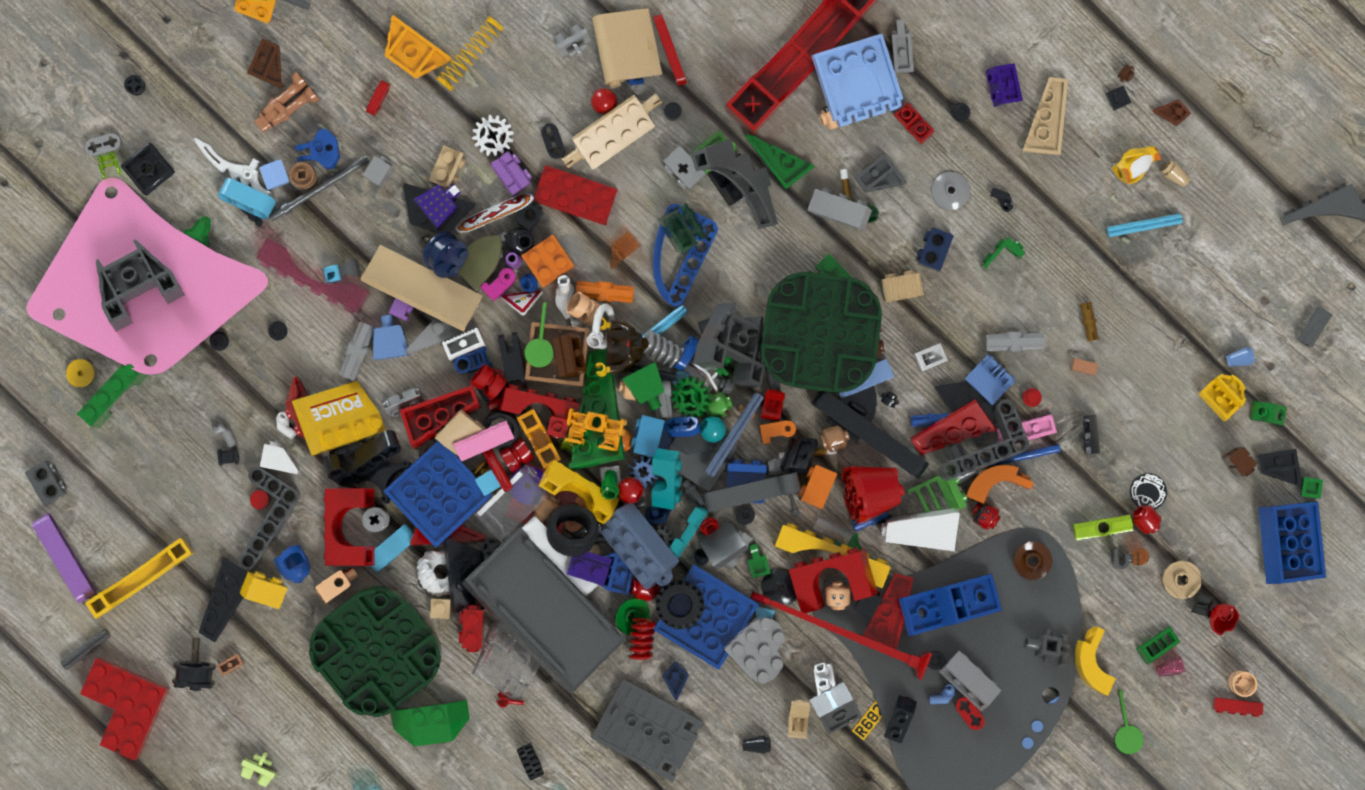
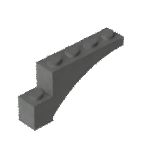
M1343 183L1335 187L1336 192L1329 194L1327 191L1317 196L1319 200L1313 203L1309 200L1301 204L1302 208L1297 211L1293 208L1284 212L1285 217L1281 218L1280 221L1284 226L1308 217L1341 216L1365 222V199L1362 200V204L1353 184L1346 186Z

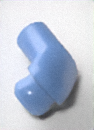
M947 684L940 694L929 695L930 704H947L955 695L954 686Z

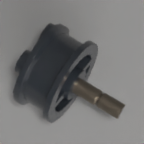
M192 638L191 661H177L173 663V667L176 668L175 678L172 679L175 688L190 687L192 691H201V688L210 689L215 685L212 675L216 665L210 662L199 661L200 638Z

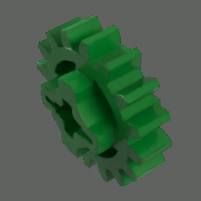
M689 376L686 379H680V383L674 385L677 390L671 392L675 395L671 399V401H676L674 408H679L678 414L684 413V417L691 416L697 418L703 416L704 412L709 410L707 405L712 404L708 400V397H711L712 394L707 392L710 387H704L705 381L699 382V377L692 378V376Z

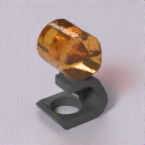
M1115 547L1111 550L1112 565L1117 569L1127 568L1129 562L1133 565H1144L1149 560V553L1143 548H1136L1132 550L1130 555L1124 554L1123 561L1119 563L1118 547Z

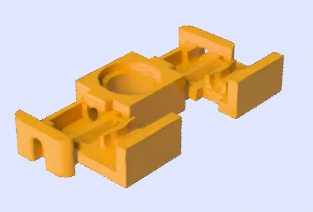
M576 409L569 410L567 425L572 427H570L568 438H565V441L584 444L585 439H583V435L587 431L585 429L603 432L605 439L598 448L618 451L619 436L625 435L626 430L623 427L627 425L626 419L619 421L609 419V415L594 412L584 414L575 412ZM595 417L601 419V425L598 428L593 425Z

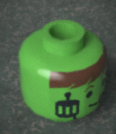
M719 392L708 397V400L712 402V404L707 405L709 409L706 411L708 417L722 418L731 414V407L734 405L730 396L726 397L724 393Z

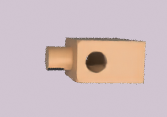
M352 567L344 573L339 570L317 585L314 590L326 605L351 587L350 582L357 578L358 575ZM341 580L343 584L337 587L334 582Z

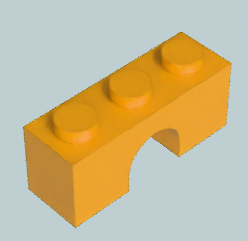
M535 409L517 417L544 469L554 460L557 462L562 460Z

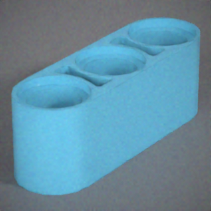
M226 178L218 193V197L221 200L262 219H268L276 204L272 197L231 178Z
M406 523L375 549V565L370 567L376 574L410 546L414 532Z

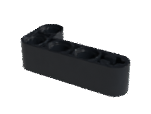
M387 430L346 458L337 454L327 455L323 459V464L329 479L341 486H349L399 453L401 446L396 432Z

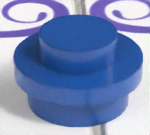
M528 273L521 278L520 285L524 291L531 293L537 290L538 281L533 274Z

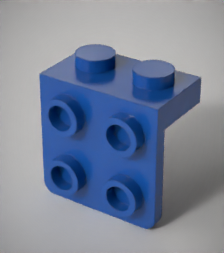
M732 460V464L728 463L727 488L764 480L766 478L767 465H763V461H751V464H743V460ZM764 500L755 501L751 503H763Z

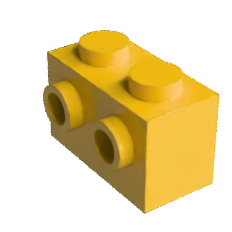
M255 571V574L247 573L239 593L244 599L280 609L288 588L283 584V580L277 577L270 579L265 574Z

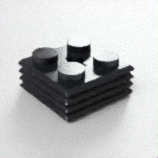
M150 142L121 164V168L145 196L175 173L169 163ZM145 165H152L150 173H144V171L146 170Z

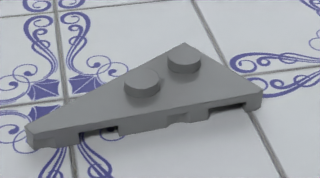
M435 318L407 348L405 353L407 355L417 353L424 348L433 347L443 343V341L446 342L450 338L457 337V335L464 334V332ZM470 321L464 332L471 331V329L474 330L477 326Z

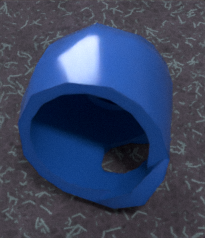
M301 544L285 549L280 556L274 559L280 574L288 581L301 583L309 575V559Z

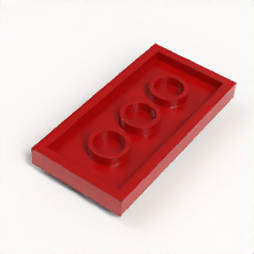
M545 165L533 202L606 226L618 189Z

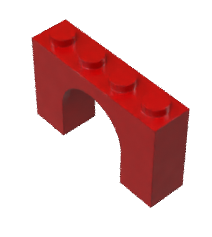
M374 488L325 489V566L375 565L374 546H354L345 539L342 532L343 518L348 511L353 508H374Z
M858 547L848 549L846 554L841 555L840 552L830 554V558L823 559V556L811 559L812 563L806 564L805 561L795 563V567L790 569L789 573L800 611L809 613L825 607L819 587V578L825 568H836L846 575L854 601L876 595L878 592L865 549L859 550Z

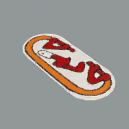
M521 194L462 220L457 225L456 230L458 232L472 231L529 205L533 201L534 196L532 194Z

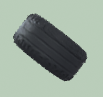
M578 504L561 506L551 514L546 529L547 540L555 551L564 556L577 557L578 555H584V553L586 554L592 549L596 542L599 529L598 522L594 514L589 509L584 508V506ZM565 521H575L584 526L588 535L579 540H571L562 536L557 526Z

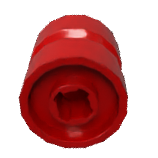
M484 364L475 373L470 384L478 390L483 389V394L492 400L500 393L507 380L500 374H494V370L487 364Z
M522 438L513 443V448L507 447L499 452L512 473L521 467V463L527 464L535 459Z

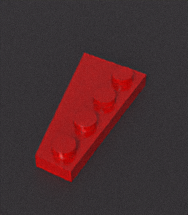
M975 399L912 436L911 442L919 453L923 455L945 448L946 445L952 443H961L962 440L967 438H976L989 431L990 433L995 432L997 429Z
M894 574L863 637L897 650L904 622L899 599L910 596L913 577Z

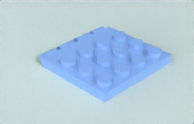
M883 34L811 56L832 122L836 121L838 127L852 124V119L854 122L868 119L869 113L871 117L886 113V108L890 112L902 107L900 100L903 99Z

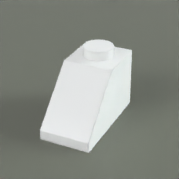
M270 441L269 445L264 444L260 467L300 474L297 464L287 449L281 447V443Z

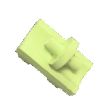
M264 752L262 757L256 754L253 757V760L259 763L247 758L243 759L241 764L243 768L240 776L251 779L254 771L260 773L257 783L267 787L270 781L276 777L277 772L263 766L265 764L271 767L273 763L267 759L268 753Z

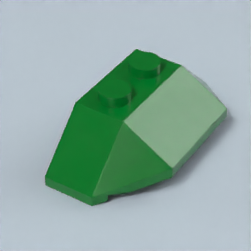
M467 700L397 709L391 712L393 730L414 747L452 742L470 719Z

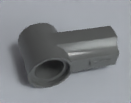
M961 443L945 449L950 461L966 455ZM964 460L963 466L966 469H969V462ZM976 472L958 477L959 482L962 483L976 477Z

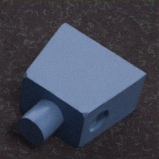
M392 315L381 316L382 327L374 329L373 360L410 356L411 354L407 355L405 353L409 345L402 325L394 326Z

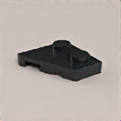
M1296 449L1257 455L1260 474L1297 486L1302 485Z

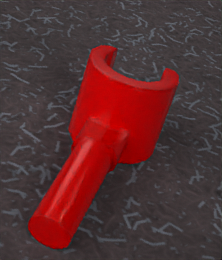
M503 692L497 694L501 700H496V702L502 708L508 704L524 705V701L507 698Z

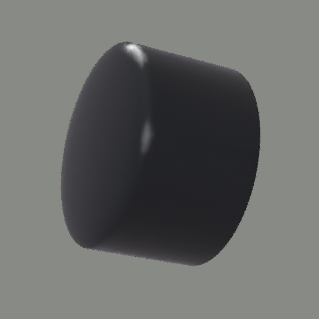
M675 102L668 103L664 109L665 118L669 121L679 119L681 115L680 105Z

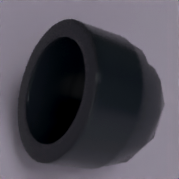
M697 549L695 551L694 559L696 563L702 566L707 564L709 558L704 550Z

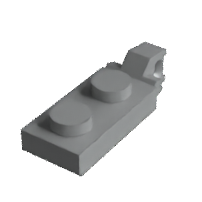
M904 19L896 20V30H892L891 35L895 74L914 72L911 33H909V29H905Z

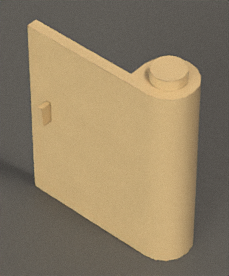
M649 8L606 13L592 17L605 85H609L610 88H616L621 86V83L625 80L662 75Z

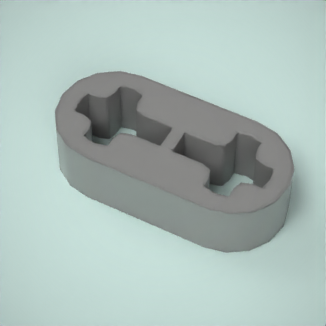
M114 133L106 134L88 140L85 144V150L91 156H101L119 150L122 146V140ZM113 137V139L117 140L115 147L111 145L105 146V143L111 141L110 138ZM92 143L96 145L102 144V147L96 149L97 152L94 153V151L90 150Z

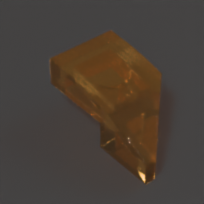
M627 231L613 243L611 248V269L615 268L641 246L630 231Z

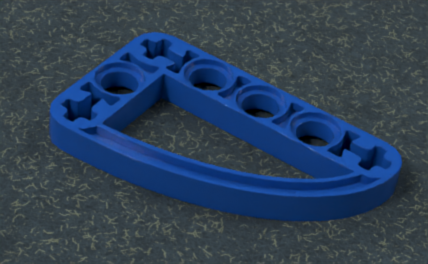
M679 204L668 206L658 230L653 256V271L657 289L662 298L674 307L682 305L718 231L717 224L714 221ZM676 207L682 215L684 211L688 212L684 216L683 223L679 221L681 217L677 215L674 218L671 217L670 209L674 210ZM693 215L697 218L698 222L695 226L687 224L686 220L689 216ZM670 221H673L696 232L697 235L668 293L661 276V252ZM712 224V229L715 231L710 232L707 237L711 238L710 242L705 238L699 237L700 234L704 236L706 233L704 226ZM699 241L706 243L707 247L703 252H699L695 248L696 243ZM691 258H695L698 261V266L695 269H690L687 266V261ZM683 275L688 276L690 279V283L687 286H682L679 283V278ZM677 285L680 289L686 290V292L683 293L681 291L679 295L681 301L673 303L671 295H676L678 289L674 288Z

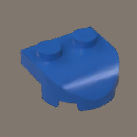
M617 553L604 555V557L610 558L612 561L605 584L601 587L608 591L629 595L633 573Z

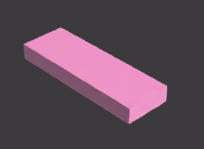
M1052 414L1021 422L1028 440L1057 433ZM1009 425L1008 429L1014 432V426ZM998 428V429H997L998 439H999V442H1002V441H1004V439H1003V437H1002V434H1001V432H1000V429Z
M503 421L453 443L462 462L512 440L514 436L507 421Z

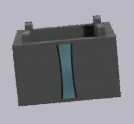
M844 682L838 683L837 686L810 699L828 735L862 717Z

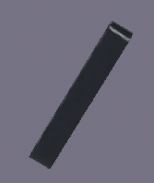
M819 391L811 402L816 408L918 480L929 466V463L829 392Z

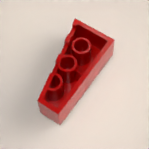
M471 385L401 409L400 413L410 444L415 450L434 438L461 409L467 415H470L481 408L476 390Z

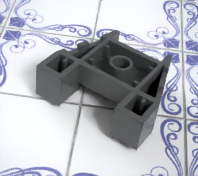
M136 239L133 242L137 250L103 267L99 259L96 260L102 309L116 332L133 323L124 306L126 302L155 287H158L167 304L185 295L172 271L164 266Z
M735 302L717 304L697 344L693 363L704 369H720L724 367L725 357L727 356L736 361L732 378L733 383L743 388L761 387L765 371L761 354V332L764 329L763 317L742 318L734 313Z

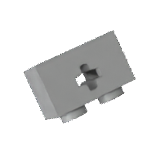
M678 146L663 160L664 170L670 176L674 174L678 178L676 182L683 190L687 188L690 191L706 176L703 170H695L692 158L681 146ZM680 165L682 167L687 166L686 174L684 172L679 173Z
M374 156L363 176L383 189L394 169L391 166V161L385 157L380 156L378 158Z

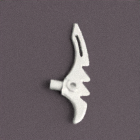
M194 138L202 153L219 171L223 173L228 169L231 179L237 180L240 178L241 183L247 186L251 184V188L268 196L271 195L270 191L265 190L259 184L258 171H256L259 164L258 160L253 158L249 166L230 163L221 158L209 144ZM205 146L220 161V164L209 155L204 148Z

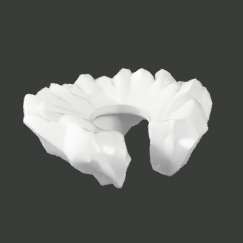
M444 550L426 551L424 556L417 562V574L423 589H426L432 595H436V597L449 596L448 575L445 579H438L434 574V568L437 565H446Z

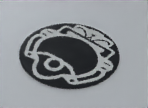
M1149 473L1142 474L1132 482L1130 497L1137 507L1142 505L1151 506L1155 510L1165 502L1167 487L1159 476Z

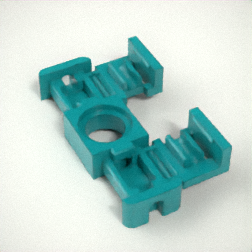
M701 506L700 508L695 507L687 520L689 525L680 539L675 538L669 548L677 559H679L708 513Z

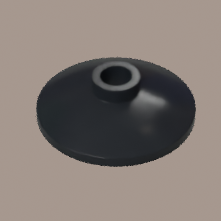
M777 568L770 571L771 574H767L762 582L763 595L783 605H790L797 597L789 570ZM779 584L785 586L783 591H778L777 586Z

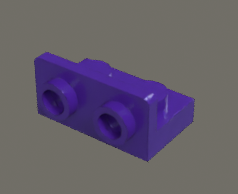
M1015 63L995 66L986 70V78L991 92L990 97L994 107L1023 101Z

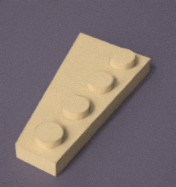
M1048 78L1022 152L1061 155L1068 79Z

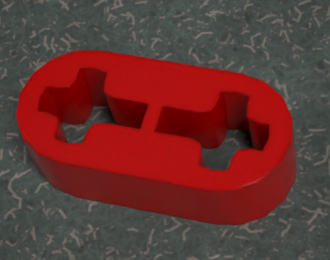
M384 80L380 81L367 106L366 113L372 116L377 115L391 87L390 83Z
M966 697L959 698L955 704L957 712L968 727L973 730L981 729L985 723L982 714ZM968 701L969 705L967 707L971 712L967 713L964 709L960 710V702ZM971 714H973L975 718L980 717L981 720L979 721L980 725L978 727L976 725H971L973 721L970 717Z

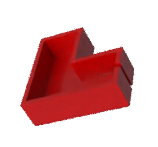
M96 658L80 694L115 709L100 742V746L114 752L120 750V755L134 761L139 759L170 688L103 658Z

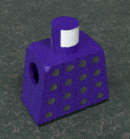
M454 184L446 191L440 185H437L412 201L438 230L457 209L453 199L461 192Z

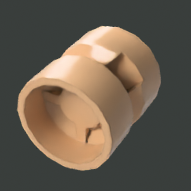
M577 292L569 300L566 312L574 318H579V321L585 325L592 326L594 315L600 304L590 300L585 294Z
M1238 670L1233 672L1228 678L1229 689L1241 697L1251 696L1257 689V680L1249 672Z

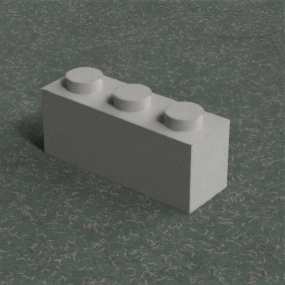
M822 188V191L815 189L807 209L810 213L864 232L872 212L867 207V203L860 200L856 202L850 201V197L840 194L839 197L832 195L833 191Z
M960 651L954 654L939 671L980 711L987 708L1002 691L993 680H990L984 674L981 668L976 667L969 657Z

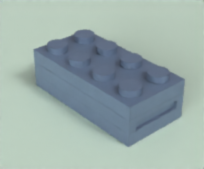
M633 503L617 509L612 517L601 527L599 532L645 590L656 584L664 586L670 583L671 579H673L671 570L677 565L679 560Z

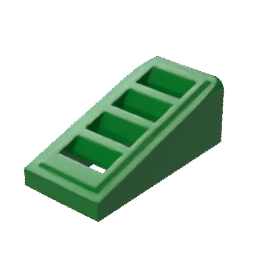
M1169 626L1137 647L1136 650L1145 664H1149L1179 644L1180 640ZM1165 634L1171 640V644H1169L1166 638L1164 637ZM1160 638V640H1161L1162 643L1164 644L1165 648H1163V647L1161 646V644L1159 643V641H1158L1157 639ZM1152 643L1155 645L1159 652L1155 651V649L1151 645Z

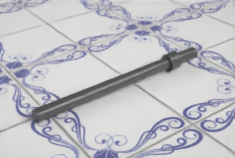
M366 155L289 203L285 202L280 205L281 208L269 215L270 220L273 222L282 215H288L293 212L292 209L370 162Z

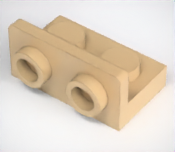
M443 145L429 181L447 189L453 184L456 186L459 176H457L459 168L463 169L467 160L464 158L465 154Z

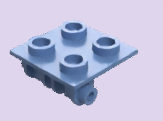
M988 354L970 372L965 380L993 405L1016 380L1005 368L1001 367V364L999 365L993 359V356Z

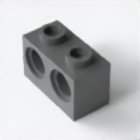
M44 461L25 472L43 506H48L67 495L65 491L67 489L66 484L62 479L59 480L56 475L58 472L57 468L49 461ZM41 469H45L47 471V477L45 479H41L39 477V472ZM52 485L57 489L54 496H51L48 492L49 487Z

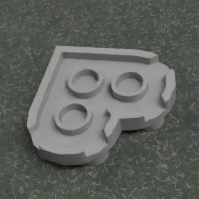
M758 617L742 629L723 649L750 678L764 684L776 678L783 667L781 656L777 650L782 645L785 636L781 626L775 620L767 617Z

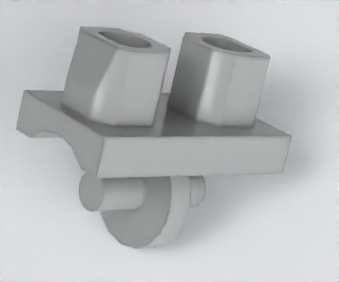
M577 24L570 29L573 36L567 39L564 33L555 36V46L561 58L568 54L571 57L576 53L581 58L583 56L581 51L587 48V43L591 42L586 29Z

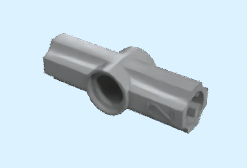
M359 322L354 338L347 347L346 358L339 373L340 376L355 381L360 366L367 357L369 343L375 327Z
M1008 332L1006 334L985 335L986 351L1042 350L1045 345L1044 333Z

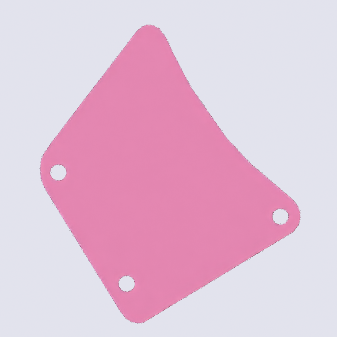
M112 177L104 179L98 184L28 301L27 312L37 322L125 366L128 364L133 365L134 368L131 369L139 373L153 375L165 372L264 291L267 287L268 279L265 273L259 269L221 255L175 229L156 214L124 181ZM108 187H115L118 191L117 196L111 199L107 198L105 190ZM136 239L146 250L172 271L185 295L167 304L158 287H155L126 302L124 306L133 323L116 332L102 309L96 260L99 259L103 267L137 250L133 242ZM58 308L63 309L66 314L64 319L60 321L53 318V312ZM149 354L157 357V363L152 367L144 363L145 357Z

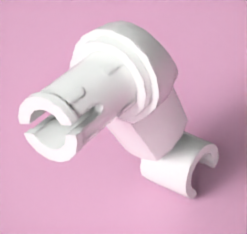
M562 275L557 280L556 307L565 320H570L572 327L582 328L583 323L579 321V318L574 319L573 316L566 312L567 304L574 295V287L570 284L568 276Z

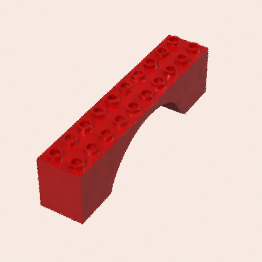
M823 0L809 19L779 52L726 104L725 111L754 136L815 70L811 56L835 48L878 0Z

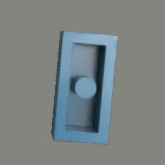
M642 415L641 419H637L635 429L638 430L637 438L633 437L631 448L634 449L633 453L649 457L654 456L659 447L665 420Z

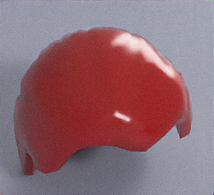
M1220 604L1215 606L1209 616L1212 631L1217 635H1223L1224 632L1232 631L1240 615L1233 605Z

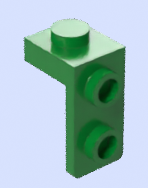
M1009 237L1005 241L1001 239L995 245L997 250L992 255L988 253L982 260L984 263L982 268L985 270L1004 247L1017 259H1020L1025 254L1024 246L1017 240L1013 242Z

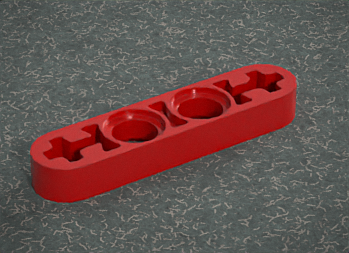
M663 15L654 16L653 20L677 86L687 84Z

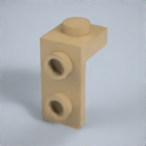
M804 700L791 702L787 737L807 739L811 703Z

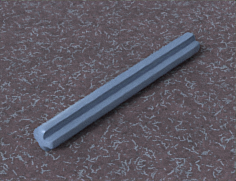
M754 393L705 472L711 477L715 476L762 402L763 396L759 393Z

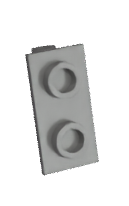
M413 387L402 392L404 398L400 400L398 394L385 399L386 401L383 402L389 418L401 415V409L424 402L419 388L415 389Z

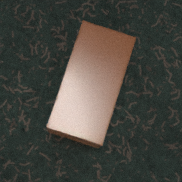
M1074 358L1071 370L1095 376L1098 364Z
M238 653L217 665V668L221 675L224 676L245 663Z

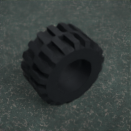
M672 581L665 585L658 593L656 599L657 614L662 622L674 629L691 627L698 622L703 614L704 599L702 593L695 585L688 581ZM683 593L690 598L692 606L686 615L676 616L670 611L668 603L674 594Z

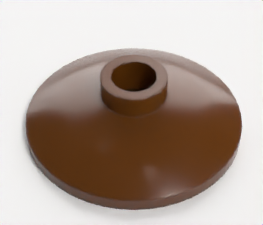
M1027 542L1021 545L1015 552L1014 566L1023 578L1038 580L1046 576L1050 571L1052 555L1045 545L1039 542ZM1034 557L1036 560L1033 565L1029 563V558Z

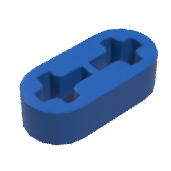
M690 336L682 347L684 352L680 360L673 365L674 368L683 371L696 352L699 342L697 338Z
M674 417L665 422L664 428L670 437H688L697 435L701 430V425L695 417Z

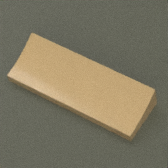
M379 245L360 280L463 332L477 311L483 295L447 277H438L432 270L382 245Z

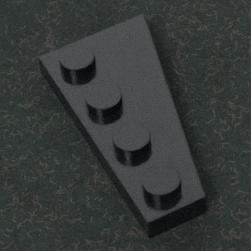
M226 557L222 559L210 601L198 632L214 643L218 640L244 598L239 592L248 571Z

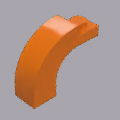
M998 465L980 472L969 484L965 495L967 498L984 503L989 490L998 482L1009 481L1027 489H1032L1034 482L1030 481L1031 477L1020 473L1017 476L1018 467Z

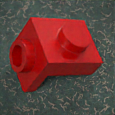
M777 389L766 390L761 418L780 421L785 393Z
M550 416L547 434L554 438H566L568 429L567 418Z

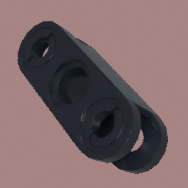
M511 333L513 346L508 347L504 334L498 335L507 388L509 385H513V381L521 380L524 389L528 388L527 380H525V369L518 333Z

